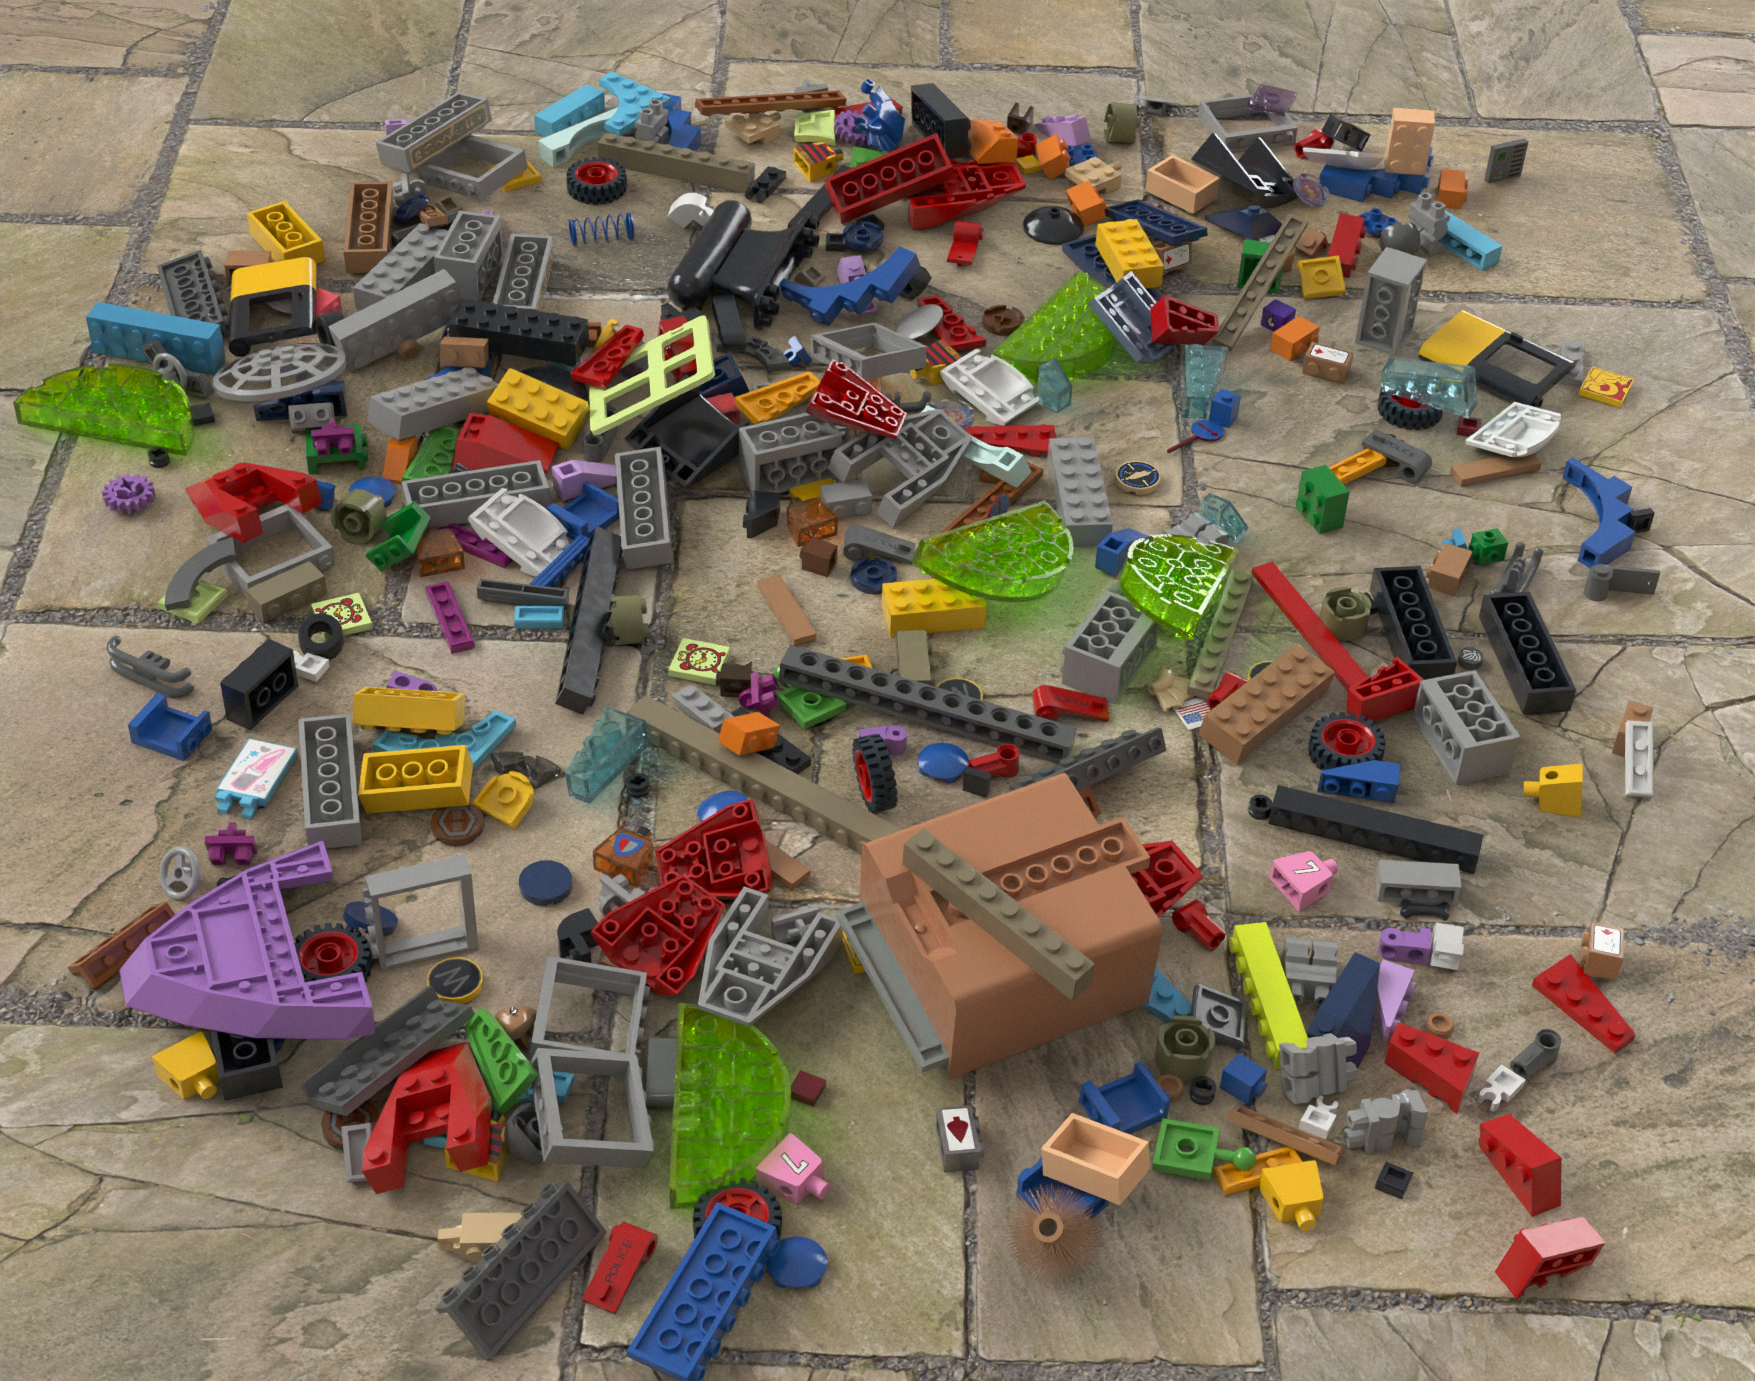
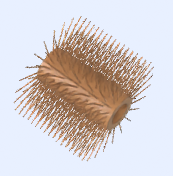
M1052 1184L1051 1196L1049 1190L1048 1197L1047 1187V1194L1044 1199L1045 1191L1041 1197L1036 1190L1041 1206L1032 1194L1041 1214L1033 1205L1038 1213L1037 1215L1021 1197L1027 1207L1026 1209L1020 1206L1021 1211L1025 1214L1022 1216L1016 1214L1020 1217H1013L1018 1219L1015 1221L1019 1223L1013 1222L1012 1225H1017L1003 1227H1018L1005 1230L1027 1229H1020L1018 1232H1014L1018 1233V1235L1008 1236L1021 1237L1012 1239L1019 1240V1242L1016 1241L1010 1244L1018 1243L1012 1247L1020 1246L1015 1249L1019 1251L1013 1254H1018L1015 1258L1022 1256L1019 1259H1023L1020 1264L1025 1262L1023 1266L1028 1264L1026 1268L1032 1264L1025 1274L1034 1266L1037 1268L1035 1272L1037 1274L1041 1266L1037 1277H1039V1274L1041 1275L1040 1272L1043 1269L1042 1275L1046 1278L1047 1273L1046 1281H1048L1049 1277L1052 1283L1049 1273L1051 1271L1053 1276L1054 1270V1279L1056 1272V1282L1057 1275L1059 1274L1060 1278L1063 1272L1064 1274L1061 1279L1063 1280L1064 1276L1067 1275L1071 1282L1067 1270L1068 1267L1077 1281L1066 1259L1068 1258L1071 1262L1070 1257L1086 1275L1081 1264L1087 1267L1088 1265L1082 1259V1256L1086 1254V1257L1090 1259L1088 1255H1093L1089 1253L1092 1252L1090 1250L1098 1247V1245L1093 1244L1099 1243L1092 1241L1100 1240L1087 1238L1101 1236H1084L1101 1232L1087 1233L1096 1230L1090 1229L1096 1225L1088 1226L1094 1223L1089 1222L1094 1218L1088 1219L1091 1216H1086L1089 1212L1083 1214L1088 1209L1082 1210L1086 1205L1079 1209L1083 1204L1081 1203L1075 1209L1080 1200L1075 1205H1073L1075 1201L1070 1205L1073 1198H1071L1067 1205L1073 1192L1066 1199V1202L1065 1199L1063 1200V1203V1196L1060 1201L1061 1193H1059L1058 1198L1055 1192L1054 1204V1188L1052 1200Z

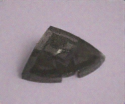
M505 751L491 753V760L499 776L511 771L521 773L528 778L533 789L542 786L561 773V768L541 756H536L535 759L531 756H523V752Z

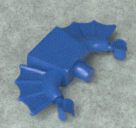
M867 79L861 85V91L870 95L869 98L874 107L870 103L864 106L861 112L868 117V121L864 117H858L854 122L857 125L856 131L858 133L864 132L867 135L868 146L875 147L879 152L886 151L890 153L892 150L898 149L896 144L903 137L905 118L898 114L899 111L892 104V99L884 93L882 87L879 86L876 92L872 90L875 85L874 82Z

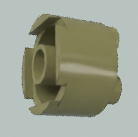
M1111 102L1106 108L1104 122H1107V129H1104L1105 141L1134 144L1136 140L1135 130L1140 126V116H1137V105Z
M353 489L332 511V525L335 530L338 528L342 533L341 537L345 541L356 545L364 544L377 534L381 529V523L387 518L384 507L385 501L379 495H374L365 490Z
M1348 587L1331 589L1326 593V597L1323 598L1319 618L1339 642L1363 638L1367 630L1371 610L1370 599L1360 591H1358V594L1351 592V588Z
M640 594L611 596V602L616 601L617 605L612 607L614 635H619V640H615V645L644 643V638H649L648 623H643L642 614L647 613L646 598L641 599Z
M1181 1015L1171 1018L1170 1022L1165 1025L1164 1023L1162 1024L1158 1032L1155 1051V1062L1160 1069L1161 1076L1170 1074L1180 1078L1182 1081H1192L1196 1077L1205 1076L1209 1071L1215 1045V1036L1210 1027L1208 1030L1202 1025V1020L1192 1016Z

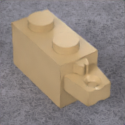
M462 1213V1223L460 1226L439 1229L438 1248L439 1250L453 1251L454 1253L461 1254L462 1261L479 1262L482 1259V1252L490 1245L496 1244L502 1238V1231L509 1225L516 1223L522 1215L521 1213Z

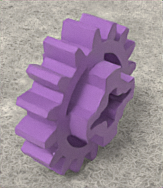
M847 110L846 113L842 111L835 120V134H840L839 138L845 139L847 144L852 142L853 146H856V143H859L861 147H863L864 143L868 145L867 135L864 132L858 133L856 131L857 125L854 124L858 117H864L867 121L868 117L866 118L863 113L861 115L858 114L856 110L854 113L850 110Z
M126 474L124 477L119 475L116 481L110 479V485H104V490L102 491L105 506H110L111 511L118 509L120 514L124 510H127L128 514L135 510L140 512V507L148 508V502H154L153 497L156 496L152 480L148 481L146 476L140 478L139 474H136L134 477H131L130 474Z

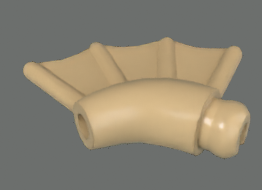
M1165 665L1161 666L1157 673V681L1148 686L1149 693L1156 695L1164 712L1172 707L1182 708L1184 706L1183 703L1187 699L1194 698L1193 695L1187 694L1190 679L1174 676L1169 666L1167 669H1165Z

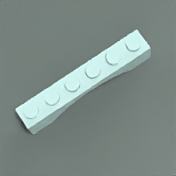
M618 107L538 140L539 158L553 168L570 161L572 155L581 146L601 138L604 133H610L605 130L604 123L616 113ZM634 127L625 134H634L637 128Z
M927 405L922 412L935 409ZM971 436L970 443L960 457L1016 488L1031 473L1022 454L1009 447L1002 448L988 445Z

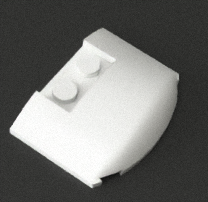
M1303 147L1305 156L1311 162L1330 163L1338 167L1368 169L1377 166L1384 158V154Z
M978 349L973 350L940 372L941 377L953 394L956 392L961 394L987 416V421L1004 426L1039 403V397L1035 398L1032 392L1034 387L1022 373L995 355H991V358L979 355L981 350Z
M1514 402L1465 441L1467 445L1510 457L1529 456L1542 449L1554 437L1560 426L1561 414Z
M502 488L471 514L468 521L482 540L487 538L522 566L520 571L537 577L570 545L566 537L568 531L554 515L534 500L522 494H519L518 497L505 494L508 489Z

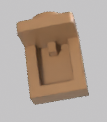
M1308 228L1295 246L1296 251L1314 259L1322 247L1328 248L1327 236L1320 230L1315 231Z

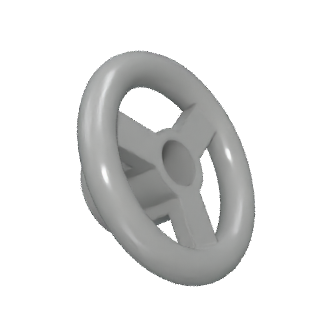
M158 354L153 362V377L156 384L171 393H183L188 384L183 366L171 354ZM161 360H168V366L160 368ZM175 368L180 375L181 383L176 377Z
M182 846L174 847L162 859L159 871L161 886L164 892L174 900H185L192 896L200 882L201 870L199 861L190 849ZM176 856V866L173 869V873L168 876L169 864ZM185 856L188 858L190 863H185ZM176 882H183L188 888L183 892H176L171 886Z

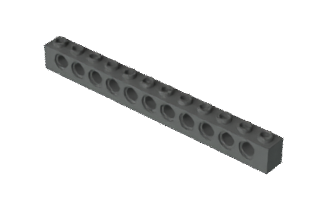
M791 644L780 663L779 682L997 746L1013 744L1017 746L1021 753L1051 762L1059 763L1061 759L1069 757L1074 746L1077 731L1075 727Z

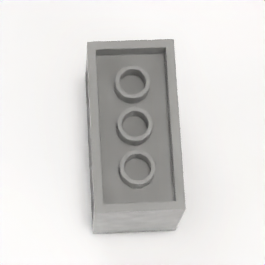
M459 211L434 256L435 273L445 269L456 281L461 299H472L481 302L503 260L500 216Z
M1389 247L1384 249L1367 273L1355 343L1393 356L1396 355L1413 331L1427 259Z
M808 413L739 428V472L751 493L753 491L781 493L789 491V488L827 478L838 480L828 469L834 451L842 446V435L836 425L824 423Z
M1108 591L1102 599H1098L1092 613L1089 612L1086 615L1083 625L1076 628L1073 638L1070 641L1067 640L1064 644L1062 654L1065 656L1060 672L1063 673L1062 684L1090 695L1104 697L1106 701L1116 704L1157 647L1161 610Z
M1473 670L1420 681L1412 717L1454 783L1458 785L1511 774L1513 763L1516 760L1518 744L1521 741L1520 734L1510 723L1507 714L1502 711L1495 696H1492L1484 680L1479 677L1477 672Z

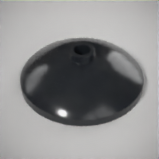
M1045 206L1037 208L1025 216L1023 229L1035 241L1050 245H1062L1063 243L1079 239L1084 232V224L1075 212L1067 208Z

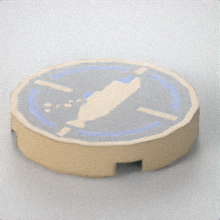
M1130 461L1117 468L1115 482L1126 493L1132 491L1135 492V495H1147L1158 489L1161 474L1152 464L1144 461Z

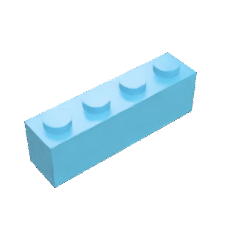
M586 84L535 114V133L547 137L591 118L605 109L604 91Z
M1445 210V213L1450 216V220L1446 222L1448 225L1447 233L1439 242L1446 249L1481 271L1499 263L1502 251L1501 244Z

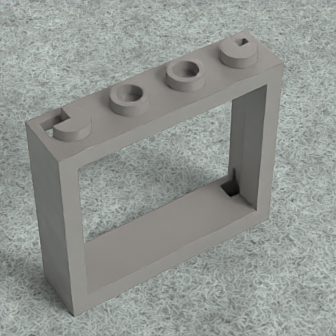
M1272 92L1200 101L1199 121L1209 135L1216 133L1231 153L1245 152L1257 137H1260L1269 148L1289 146L1296 143L1298 127ZM1266 112L1275 124V127L1226 133L1217 119Z
M471 135L460 140L457 145L449 147L444 153L433 157L428 163L417 167L419 179L428 185L483 200L528 167L525 150ZM463 155L498 164L479 178L444 169Z
M877 323L811 335V357L828 365L832 359L842 362L864 380L926 367L927 355L925 345ZM874 346L887 353L866 357L853 350Z
M283 505L259 515L264 534L246 543H242L234 538L236 551L293 527L314 550L251 577L235 560L219 566V568L247 598L246 589L310 561L321 572L335 566L333 547L299 511ZM222 531L206 537L207 547L216 542L231 538V536Z
M465 854L365 876L367 888L362 889L365 905H369V907L365 908L367 923H372V926H368L367 930L370 942L375 943L370 945L372 959L378 958L381 971L479 949L472 875ZM457 881L461 918L460 927L384 944L378 898Z
M547 956L528 1060H532L538 1048L632 1054L637 1055L639 1064L641 1050L636 1049V1044L641 1045L644 1028L639 1027V1023L645 1022L647 1006L642 1005L643 1001H648L650 987L645 986L647 973ZM554 982L634 995L625 1053L544 1040Z
M538 1048L530 1064L539 1074L532 1083L544 1163L645 1168L650 1157L655 1153L656 1142L651 1136V1116L647 1114V1093L642 1087L643 1072L642 1068L638 1065L637 1055ZM553 1072L623 1076L635 1143L563 1139Z

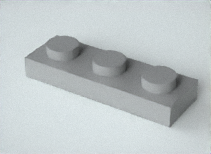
M1562 340L1560 355L1574 361L1576 366L1559 381V384L1581 387L1584 343Z
M693 684L684 687L672 695L673 703L698 723L717 733L721 732L724 719L734 717Z

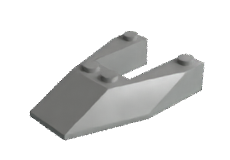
M935 409L906 416L896 439L867 432L861 433L834 451L828 469L845 483L884 457L892 463L908 480L884 495L877 514L894 528L914 513L945 483L972 437L941 409Z
M743 887L709 939L698 1009L750 1027L833 960L843 940V929L837 918L818 912L795 948L758 935L768 919L769 895Z

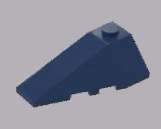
M731 352L714 359L715 376L696 387L705 399L732 393L735 398L750 392Z
M332 380L301 394L255 404L253 409L256 421L290 419L288 406L317 403H333L335 417L347 416L344 381Z

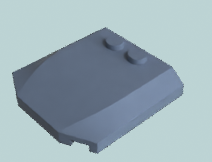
M1132 271L1088 303L1089 307L1109 332L1124 346L1137 363L1153 364L1176 345L1152 343L1150 308L1157 302Z

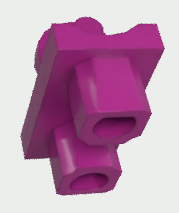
M330 419V426H321V430H311L313 446L316 448L318 456H328L330 454V447L339 446L340 454H351L353 445H356L354 428L336 425L335 419Z
M758 671L751 673V688H748L739 695L740 705L749 711L757 708L761 714L769 718V710L780 706L778 695L775 690L779 689V683L774 674L761 677Z
M229 822L228 830H219L218 836H205L204 843L212 865L225 864L226 854H235L234 861L236 864L250 865L253 854L258 852V845L255 844L254 836H246V830H237L236 822Z

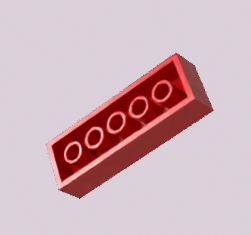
M936 133L824 179L825 189L841 224L952 179L953 166Z

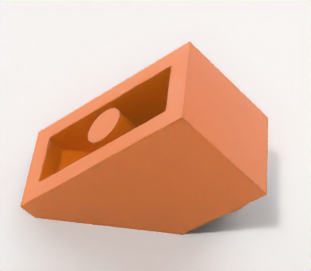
M416 435L397 440L394 437L391 438L387 446L383 478L390 480L394 484L402 485V477L418 453Z

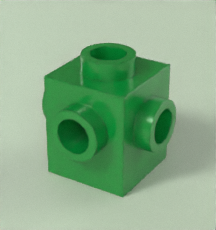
M1498 528L1472 533L1468 550L1473 551L1472 557L1479 566L1504 561L1508 541Z

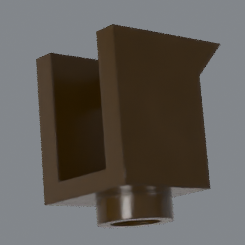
M1015 102L1007 116V128L1013 133H1026L1029 126L1033 124L1034 107L1030 106L1024 117L1019 116V103Z
M753 661L746 665L722 664L721 671L716 672V686H720L721 697H739L743 691L751 688Z

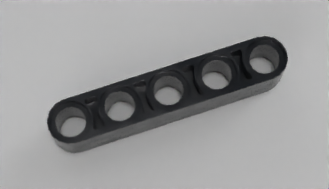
M712 295V310L723 352L744 351L746 349L745 334L734 295Z

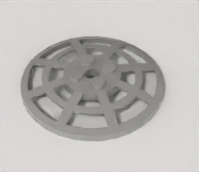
M296 343L275 346L253 352L227 364L215 374L213 386L219 396L229 400L253 402L280 399L307 392L332 381L345 370L347 360L345 353L341 349L329 344ZM305 350H315L316 352H303V351H305ZM305 357H315L310 363H305ZM324 358L337 359L324 372L315 368ZM248 367H251L252 369L246 374H242L239 372V370ZM304 372L314 376L301 382L281 386L282 379ZM232 374L238 381L230 388L223 385L220 380ZM271 381L272 388L240 389L246 382Z

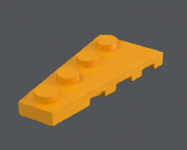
M808 371L735 397L734 405L754 424L772 421L811 397L820 380Z

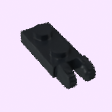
M768 166L748 186L745 191V199L750 200L757 194L756 201L762 203L786 179V171Z

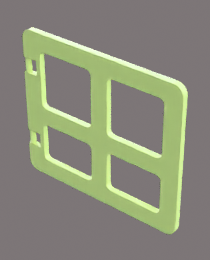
M699 316L683 324V326L635 348L622 365L624 367L648 355L649 368L646 371L608 390L589 385L590 430L593 435H599L711 380L715 376L709 323L706 316ZM693 333L694 347L665 361L664 347ZM696 359L697 373L667 388L666 374ZM650 381V397L607 418L606 404L609 401Z

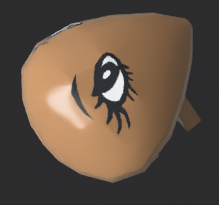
M512 1006L500 1010L495 1019L511 1040H517L523 1051L531 1047L527 1038L528 1035L533 1037L537 1011L527 1006Z

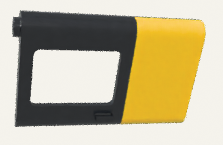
M301 257L239 268L233 272L228 344L230 353L243 357L250 352L251 345L273 343L275 341L316 334V263L313 259ZM292 298V321L290 324L249 331L250 305Z
M1464 310L1460 311L1429 337L1421 346L1418 356L1419 359L1511 403L1517 402L1536 408L1541 407L1544 400L1542 396L1576 366L1574 361ZM1503 345H1510L1555 368L1539 383L1534 384L1486 360Z

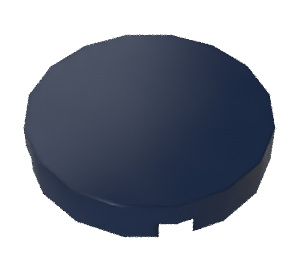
M419 193V198L416 200L410 198L396 210V214L393 215L394 220L400 224L419 213L430 201L426 193Z
M859 222V225L851 223L844 228L842 233L843 243L847 247L858 251L877 249L882 245L884 238L881 228L870 222Z
M864 558L852 566L850 580L852 585L861 592L882 594V584L897 582L898 574L895 565L888 560L882 558L869 560V558Z
M541 860L531 863L523 869L519 876L520 893L524 899L536 905H547L550 902H554V904L559 903L568 897L572 890V874L566 866L556 861Z
M362 901L348 903L343 914L344 921L355 930H359V927L366 929L365 933L368 934L367 927L372 926V923H367L365 908L369 907V905H365ZM379 905L383 936H389L396 930L398 918L390 910Z

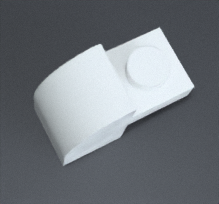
M687 193L680 196L671 205L667 217L683 229L693 219L704 226L713 210L705 206L707 199L705 196L698 193Z
M1442 923L1435 924L1431 942L1430 966L1458 970L1459 959L1463 956L1464 944H1462L1464 927Z

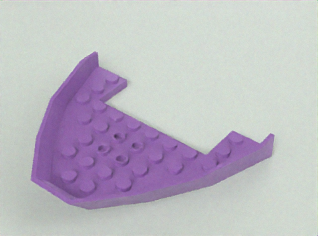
M323 840L243 871L187 905L144 939L119 970L126 1006L183 1025L251 1038L351 1039L375 1034L373 1007L362 972L304 982L280 889H292L297 886L320 884L333 880L332 869Z

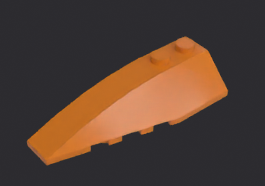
M993 119L970 120L971 129L968 130V137L971 140V149L969 154L977 163L1016 162L1018 138L1004 124Z

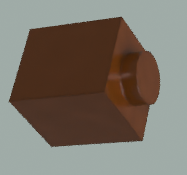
M812 537L807 545H803L799 555L800 559H802L801 569L828 577L837 565L838 546Z

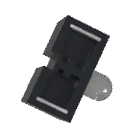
M1331 113L1321 132L1335 139L1331 145V150H1343L1344 146L1347 145L1362 152L1371 135L1362 128L1346 122Z

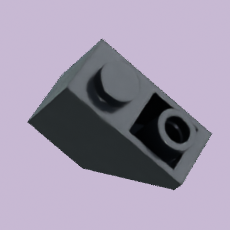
M752 492L751 500L746 502V514L743 516V528L747 529V538H753L778 525L780 493Z

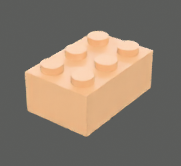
M1393 108L1384 158L1385 172L1425 175L1435 126L1434 111Z
M1171 155L1148 170L1146 191L1168 201L1172 205L1184 209L1188 213L1194 214L1218 198L1220 177Z
M1074 1113L1070 1114L1041 1148L1044 1176L1118 1205L1123 1203L1150 1169L1148 1141Z

